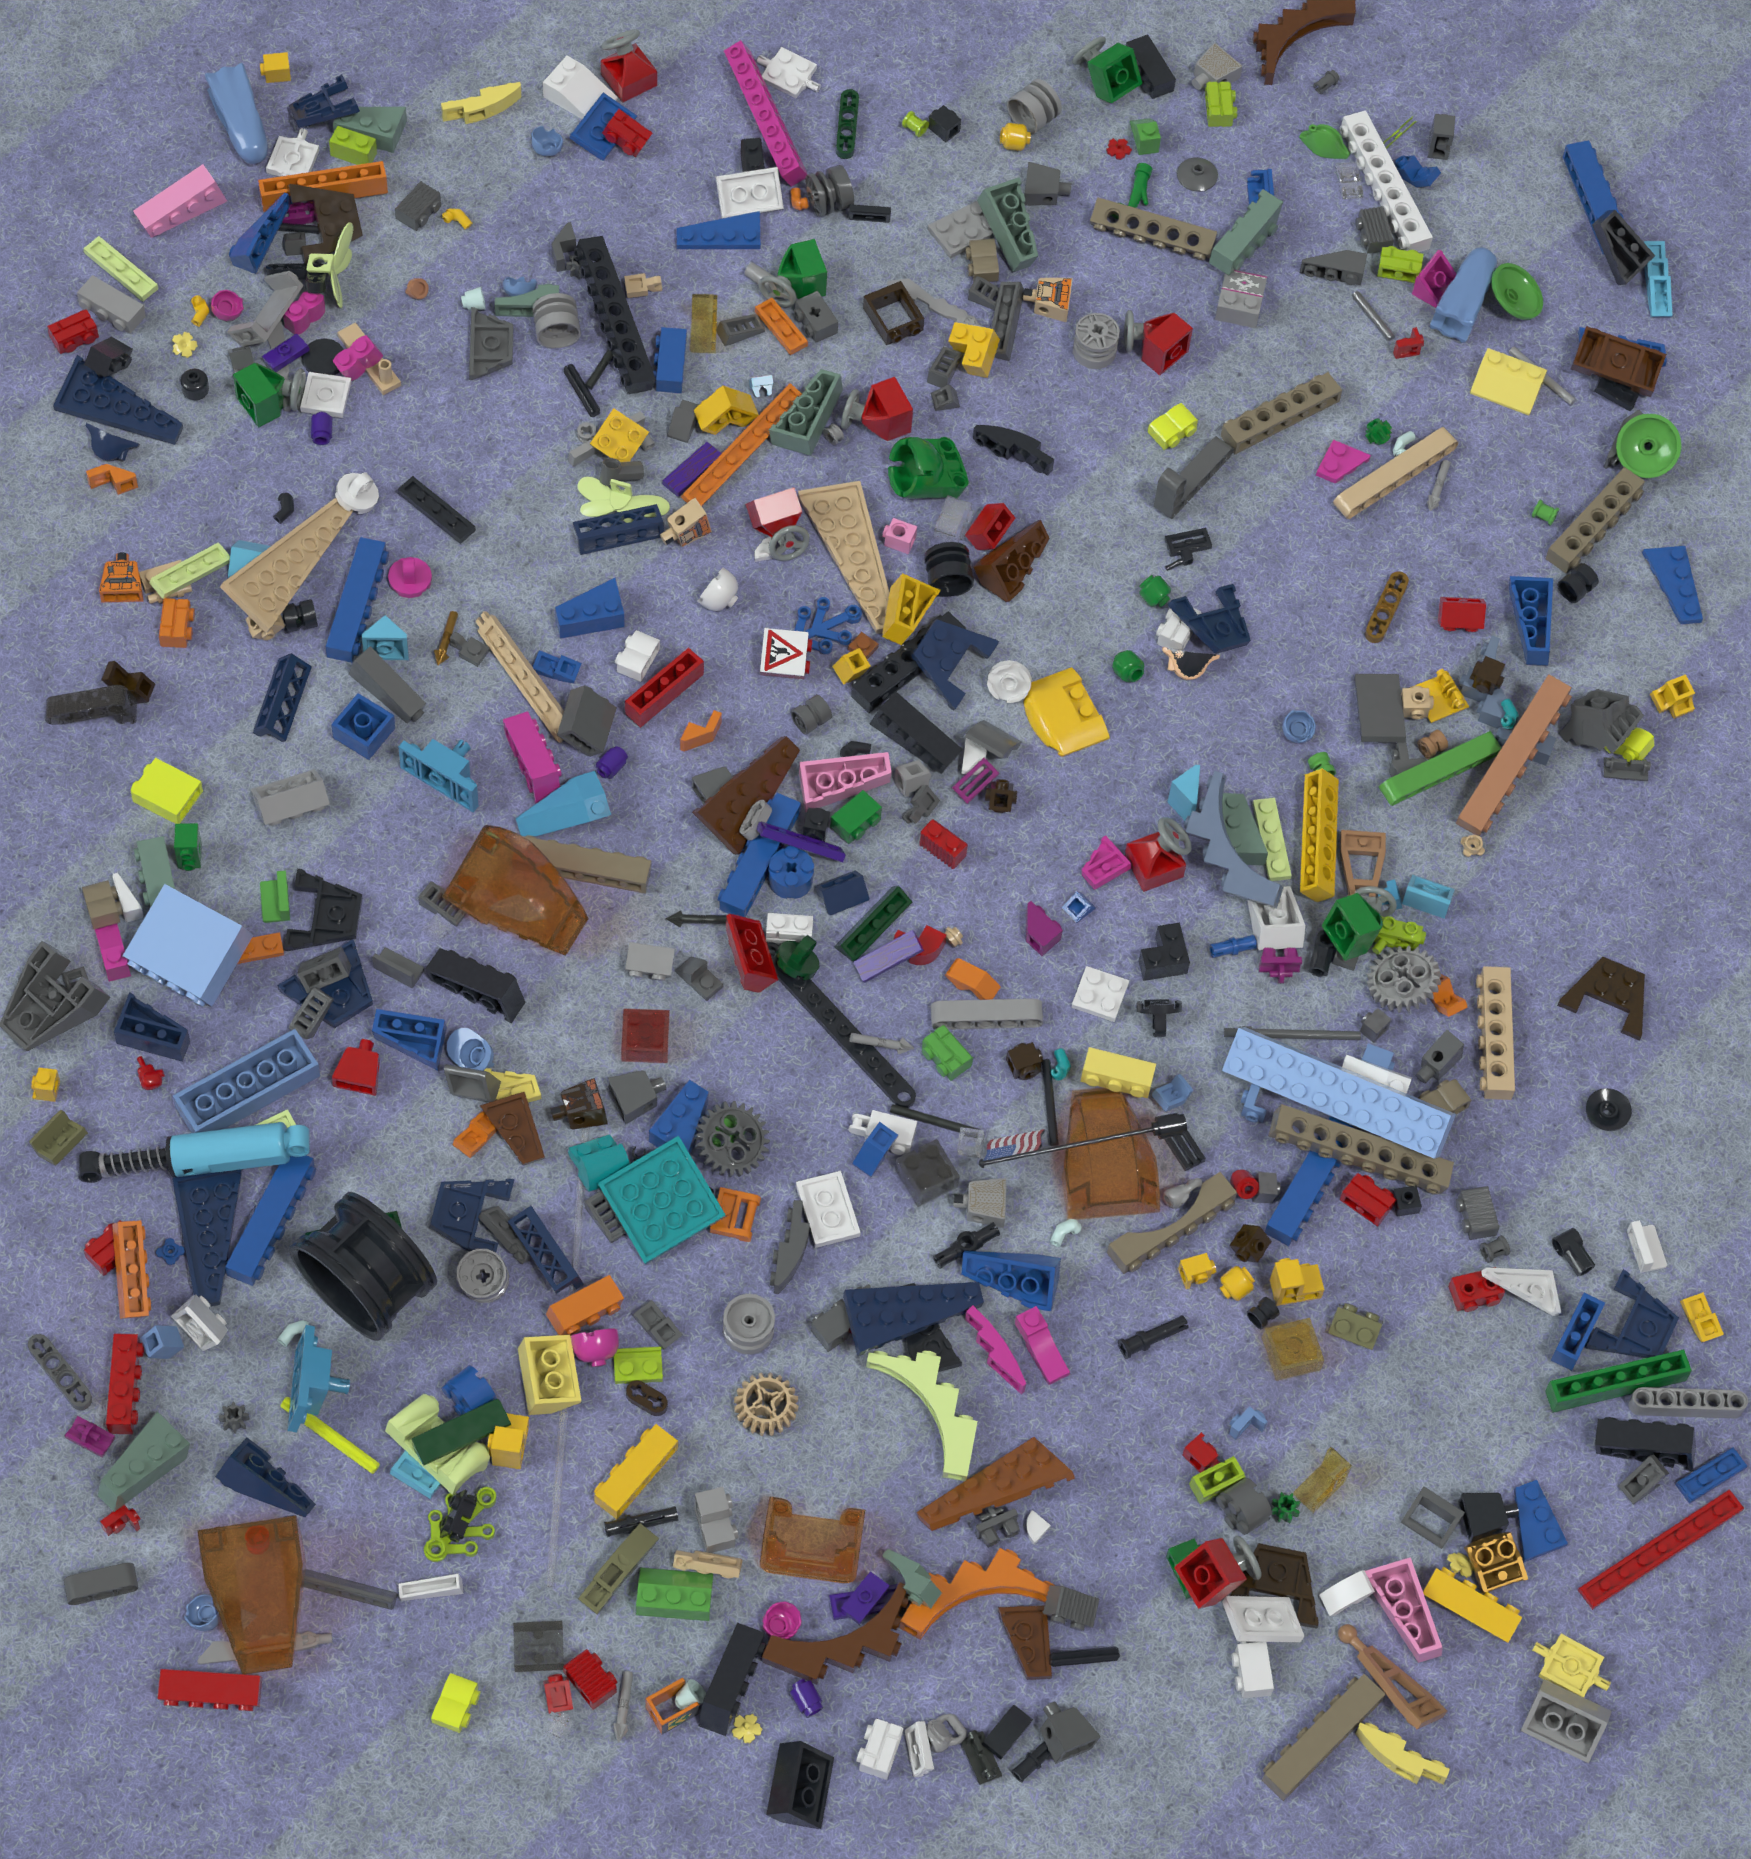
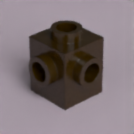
M997 779L996 782L991 781V788H986L985 801H989V810L997 813L1011 812L1012 804H1016L1017 791H1013V783H1009L1008 780Z
M1243 1224L1229 1246L1240 1261L1258 1263L1272 1241L1260 1226Z

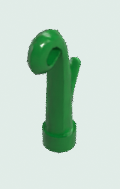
M1138 163L1134 172L1135 179L1128 202L1130 207L1137 208L1141 198L1144 205H1148L1147 184L1153 169L1147 163ZM1112 214L1114 218L1119 219L1118 215Z

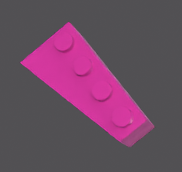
M527 711L503 719V725L515 758L517 757L521 773L525 775L527 787L530 793H534V803L536 804L560 787L559 777L562 776L558 763H553L554 756L551 749H546L545 747L547 744L543 733H538L539 727L536 719H531Z

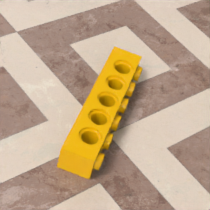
M1323 768L1305 774L1300 893L1315 902L1335 896L1339 779Z

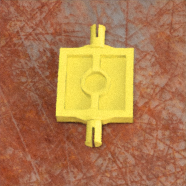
M1562 1633L1550 1649L1536 1642L1532 1650L1545 1657L1544 1666L1538 1677L1583 1698L1593 1684L1605 1691L1608 1690L1611 1682L1598 1676L1599 1667L1604 1656Z

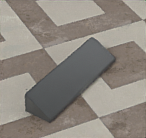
M1021 282L1000 283L991 329H994L1000 339L995 358L1010 361L1024 295V288Z
M304 1569L298 1575L301 1587L389 1610L394 1609L398 1596L397 1592Z

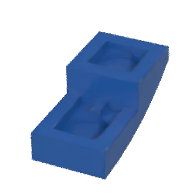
M539 650L532 667L538 675L562 682L574 683L582 663L563 655L557 658Z

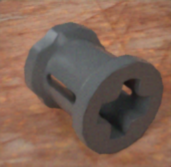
M1503 1235L1498 1236L1497 1240L1486 1244L1484 1242L1480 1244V1252L1487 1263L1492 1262L1494 1258L1501 1255L1507 1256L1511 1252L1509 1243Z

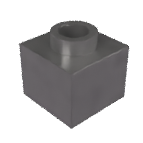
M1377 1008L1373 1013L1368 1012L1363 1017L1360 1031L1370 1041L1375 1043L1389 1029L1392 1019Z
M1258 1172L1255 1179L1259 1184V1190L1253 1197V1202L1272 1203L1280 1193V1182H1277L1276 1173Z

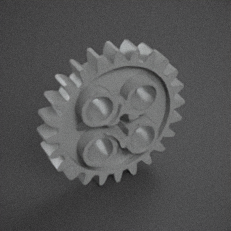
M1399 946L1398 952L1389 949L1390 955L1387 956L1382 953V960H1374L1376 966H1370L1371 973H1367V985L1370 995L1374 997L1375 1003L1380 1001L1382 1008L1388 1004L1389 1011L1397 1007L1398 1012H1401L1402 1008L1406 1007V1010L1410 1012L1411 1006L1419 1009L1418 1003L1420 1002L1427 1005L1426 998L1434 999L1433 992L1439 991L1437 985H1441V972L1438 962L1434 961L1433 955L1428 956L1426 950L1420 954L1419 947L1411 951L1410 946H1408L1406 951H1402L1401 946Z

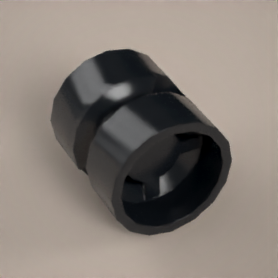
M1585 563L1578 564L1570 571L1571 574L1564 576L1557 584L1560 594L1571 603L1580 601L1586 593L1590 592L1599 583L1595 571Z
M312 599L300 601L297 606L294 603H290L282 612L287 633L299 631L301 627L305 629L318 627Z

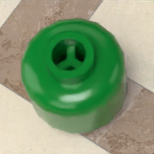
M1153 575L1149 576L1139 586L1141 588L1139 591L1140 596L1150 607L1157 605L1162 607L1171 599L1168 596L1171 593V587L1159 575L1155 577Z
M1132 650L1119 652L1115 656L1112 669L1124 682H1136L1144 674L1145 664Z

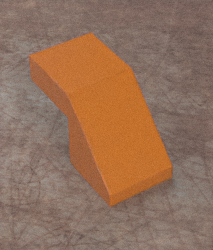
M109 464L86 471L91 489L112 482L118 495L138 488L135 473Z
M714 710L706 727L688 722L680 739V750L687 751L714 741L722 724V713Z
M956 958L945 974L957 989L971 990L980 1000H993L1001 988L986 971L960 958Z
M1441 974V985H1437L1439 991L1433 992L1434 999L1430 1000L1438 1012L1450 1017L1468 1008L1465 999L1454 994L1450 978Z

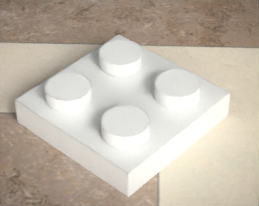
M309 372L300 406L301 412L312 414L326 412L332 417L343 418L351 387V378Z
M1086 966L1071 1008L1115 1022L1129 980Z

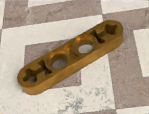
M1397 571L1390 575L1366 627L1365 637L1369 642L1379 643L1384 639L1408 586L1409 579L1405 573ZM1399 579L1401 583L1396 590L1394 589L1395 582ZM1388 595L1394 596L1396 602L1389 603L1385 600V597ZM1379 612H1385L1389 616V618L1386 620H1382L1377 616V614ZM1376 625L1380 626L1378 633L1373 635L1372 632L1375 630Z

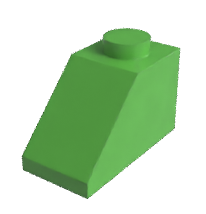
M1151 118L1130 120L1138 155L1159 153L1161 136L1157 122Z

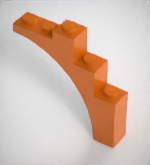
M999 1548L986 1571L978 1563L972 1561L969 1563L964 1560L951 1584L948 1583L945 1577L939 1574L933 1575L928 1573L931 1576L930 1580L942 1594L931 1609L922 1604L919 1607L911 1602L900 1621L899 1628L921 1640L936 1620L962 1602L992 1594H1017L1035 1598L1045 1603L1048 1595L1047 1592L1049 1591L1048 1587L1055 1585L1049 1581H1041L1035 1578V1575L1027 1569H1019L1021 1559L1018 1558V1555L1012 1550Z

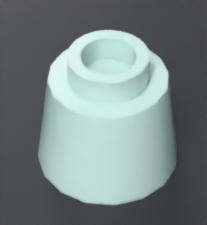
M481 287L467 291L464 296H461L463 308H468V311H471V307H475L478 310H486Z
M690 1679L676 1693L675 1704L680 1710L695 1702L701 1705L703 1704L706 1692L697 1681Z

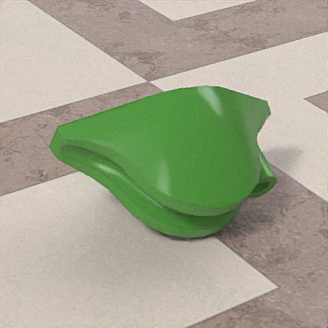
M1311 124L1308 131H1303L1299 136L1301 141L1314 154L1320 157L1348 159L1350 155L1340 133L1329 125L1319 124L1316 126Z

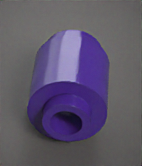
M317 412L311 417L310 436L313 443L317 445H327L332 438L333 418L326 412Z
M618 746L610 748L596 763L597 773L602 778L612 779L626 764L628 759L627 753Z
M801 1679L792 1685L793 1690L790 1691V1694L801 1714L804 1713L806 1718L823 1709L821 1704L823 1701L811 1680Z

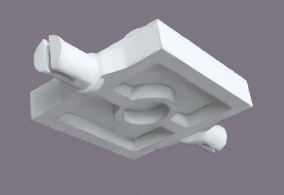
M783 47L780 48L776 56L771 60L762 55H759L757 63L767 67L762 74L765 83L794 98H797L801 91L807 87L816 92L821 88V84L811 80L812 75L817 69V64Z
M303 128L299 130L297 138L279 136L267 164L266 172L276 176L311 172L320 151L319 145L305 141L308 131L306 129L303 131Z

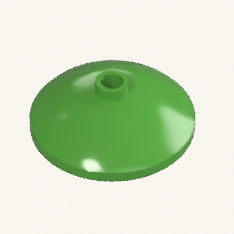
M1512 263L1501 264L1494 270L1492 274V290L1501 307L1510 315L1523 320H1531L1538 316L1543 308V297L1534 278L1522 267Z
M1657 414L1638 415L1629 420L1619 432L1616 443L1617 455L1623 467L1638 477H1658L1667 473L1678 461L1681 453V438L1677 428L1667 418ZM1646 442H1650L1652 444L1651 450H1646L1644 448V444Z

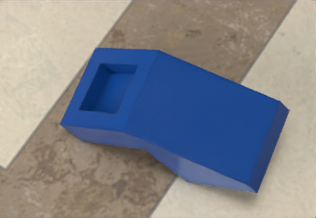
M1403 155L1394 162L1401 178L1415 187L1431 186L1441 174L1437 166L1422 168L1415 155Z
M879 1121L864 1142L852 1164L872 1177L884 1161L885 1154L898 1138V1134Z

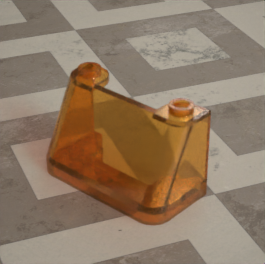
M770 1496L762 1540L760 1567L765 1572L837 1583L853 1582L857 1576L866 1510L847 1508L842 1511L840 1520L792 1514V1504L788 1500Z

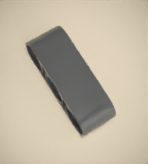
M122 1563L73 1574L63 1580L69 1605H79L127 1594L139 1588L133 1563Z

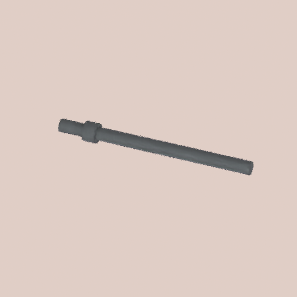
M1242 1026L1270 1038L1361 1040V1031L1252 1029V1026ZM1224 1028V1037H1235L1238 1028Z

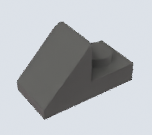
M682 399L680 406L674 409L667 437L688 443L698 421L694 409L699 404Z
M691 956L675 970L706 1001L723 988V983L707 969V961Z
M1651 1455L1618 1487L1632 1504H1635L1660 1486L1659 1482L1669 1472L1655 1455Z

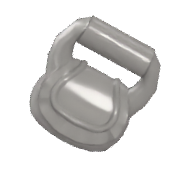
M1195 1178L1189 1180L1185 1185L1182 1184L1169 1188L1163 1193L1164 1202L1170 1208H1179L1187 1201L1190 1192L1202 1185V1180Z
M955 1714L941 1715L926 1724L930 1749L935 1753L943 1752L949 1746L960 1744L967 1737L968 1731ZM948 1721L959 1737H952V1734L949 1733L943 1722Z

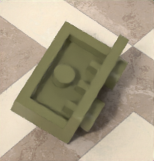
M59 1110L29 1143L40 1158L56 1166L88 1132L83 1126L70 1120L63 1110Z
M1344 1303V1306L1339 1304L1328 1333L1373 1350L1383 1321L1379 1320L1380 1316L1369 1311L1366 1314L1358 1312V1307L1349 1303Z

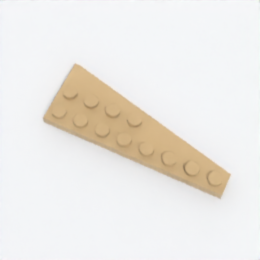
M855 481L798 491V498L875 633H883L889 589L861 482Z
M334 498L224 581L220 588L267 633L349 519L353 510H345L338 503L337 499Z

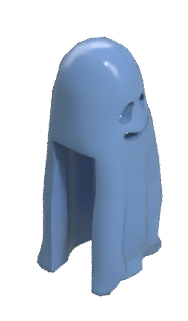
M239 63L235 67H222L215 73H205V79L210 86L207 91L216 114L227 130L230 142L233 144L238 155L249 164L262 162L267 156L268 143L262 120L256 109L254 93L244 64Z
M1484 247L1475 248L1465 258L1457 271L1456 277L1448 285L1435 309L1436 312L1430 323L1431 329H1437L1444 336L1457 338L1461 343H1466L1477 319L1485 294L1492 283V274L1497 267L1496 256L1490 250Z

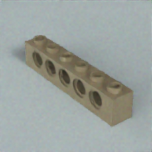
M1097 197L1090 223L1094 226L1095 230L1105 232L1106 229L1114 231V235L1123 238L1126 235L1134 237L1133 240L1139 243H1145V241L1153 242V246L1165 249V247L1173 248L1175 253L1185 255L1186 252L1194 254V258L1203 261L1205 258L1210 259L1218 236L1217 231L1099 197ZM1116 214L1119 216V220L1116 223H1110L1108 217ZM1131 220L1139 222V226L1135 229H1130L1127 225ZM1150 226H1157L1159 228L1158 233L1155 235L1149 234L1147 230ZM1172 231L1179 234L1176 240H1170L1167 236ZM1196 237L1199 243L1196 246H1190L1187 243L1189 238Z
M1329 372L1323 375H1316L1311 381L1305 384L1301 383L1287 393L1283 392L1269 402H1263L1252 411H1245L1234 420L1226 421L1222 426L1221 438L1225 443L1234 448L1233 453L1235 455L1340 402L1342 389Z
M1624 467L1550 546L1545 559L1564 573H1567L1571 568L1574 569L1580 564L1581 557L1584 554L1587 556L1592 551L1593 544L1596 541L1600 542L1605 537L1606 530L1609 527L1612 529L1617 524L1618 517L1621 514L1625 515L1632 506L1631 503L1634 500L1637 502L1642 497L1645 481Z

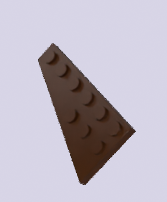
M787 736L780 737L764 751L763 755L758 759H754L750 766L736 774L720 788L717 794L709 797L704 805L696 808L692 813L733 854H740L748 841L740 833V827L748 812L757 801L764 800L767 803L769 799L773 798L799 754L800 749Z

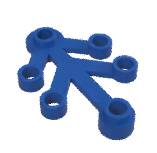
M821 597L817 600V612L812 628L804 631L806 621L811 617V609L807 606H801L798 609V621L795 630L792 631L809 632L808 639L815 636L825 638L821 642L812 640V649L818 650L822 654H829L832 652L833 647L830 640L837 641L841 645L851 643L852 634L849 631L843 630L839 633L830 629L845 622L850 624L858 623L862 618V610L857 605H850L845 609L844 613L823 622L826 612L830 609V600L826 597ZM821 603H826L827 605H826V606H821L820 604H821ZM850 611H856L857 613L851 614ZM802 612H807L808 614H807V615H802L801 613H802ZM847 636L848 639L844 640L841 637ZM823 645H828L829 648L826 649V648H823L822 646H823Z

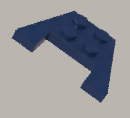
M342 74L337 76L336 82L330 86L328 83L322 85V90L314 95L308 93L289 104L298 128L308 127L312 124L360 112L354 97L336 105H333L329 98L333 94L348 89Z
M1234 584L1219 587L1215 591L1224 606L1221 609L1197 614L1186 596L1173 599L1168 603L1169 608L1214 654L1247 646L1251 641L1245 619L1240 615L1239 608L1241 605L1239 599L1235 598L1234 592L1236 588Z
M936 619L911 656L926 677L930 678L937 687L938 693L943 695L949 703V708L954 711L966 693L948 681L950 675L969 646L988 659L999 641Z
M353 939L342 945L352 965L349 976L320 988L321 991L334 999L323 1019L324 1022L333 1028L338 1027L373 1005ZM296 975L278 985V990L300 1006H302L310 994H307ZM315 997L314 1001L322 1006L324 1003ZM312 1006L310 1007L311 1010L318 1013V1010Z
M490 1179L484 1182H471V1180L441 1182L429 1228L468 1252L475 1249H489L497 1252L498 1242L475 1237L479 1222L478 1217L481 1214L485 1196L509 1201L515 1179H505V1181Z
M1623 1269L1613 1290L1635 1300L1619 1337L1596 1327L1586 1348L1643 1358L1662 1355L1679 1317L1658 1298H1653L1640 1282L1634 1281L1630 1277V1273Z

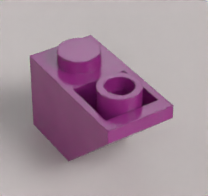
M1030 901L1027 904L1026 942L1043 956L1061 941L1063 930L1057 921L1051 920L1046 915L1041 906H1036Z

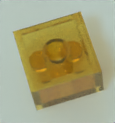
M1310 1318L1265 1328L1262 1341L1276 1381L1322 1369L1324 1357Z

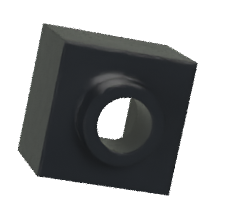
M1417 1185L1393 1190L1392 1194L1396 1199L1394 1208L1397 1217L1420 1213L1422 1205Z

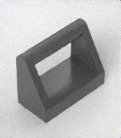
M445 1065L444 1073L450 1094L483 1102L496 1101L501 1081L490 1072Z
M1423 1486L1401 1523L1442 1549L1460 1523L1465 1512ZM1419 1504L1451 1524L1443 1538L1411 1518Z

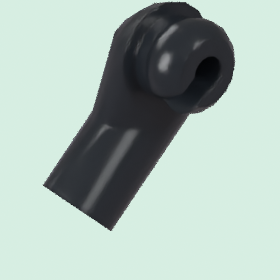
M850 741L841 748L840 756H856L858 753L870 754L871 744Z

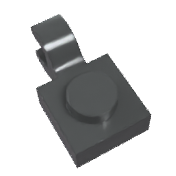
M454 632L450 637V640H452L450 646L460 650L459 657L476 667L480 665L490 651V647L473 637L466 641L457 632Z
M922 785L910 801L913 807L906 811L902 818L907 824L911 820L916 824L921 819V816L929 817L940 802L939 798L928 785Z

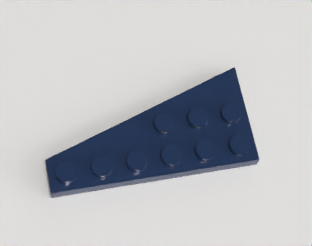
M76 356L53 405L55 411L176 445L183 430L182 422L165 411L158 410L148 400L138 397L136 392L113 377L97 375L94 370L84 365L85 361H83L82 357Z
M243 1169L172 1178L193 1294L198 1297H204L209 1302L210 1307L221 1304L226 1273L225 1266L228 1261Z
M979 1282L849 1289L843 1293L857 1357L871 1349L881 1348L884 1344L891 1341H898L923 1331L933 1324L943 1323L946 1319L953 1316L963 1315L972 1306L978 1309L984 1303Z

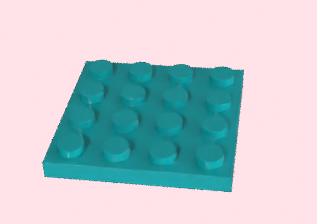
M679 1136L598 1183L645 1265L727 1217Z

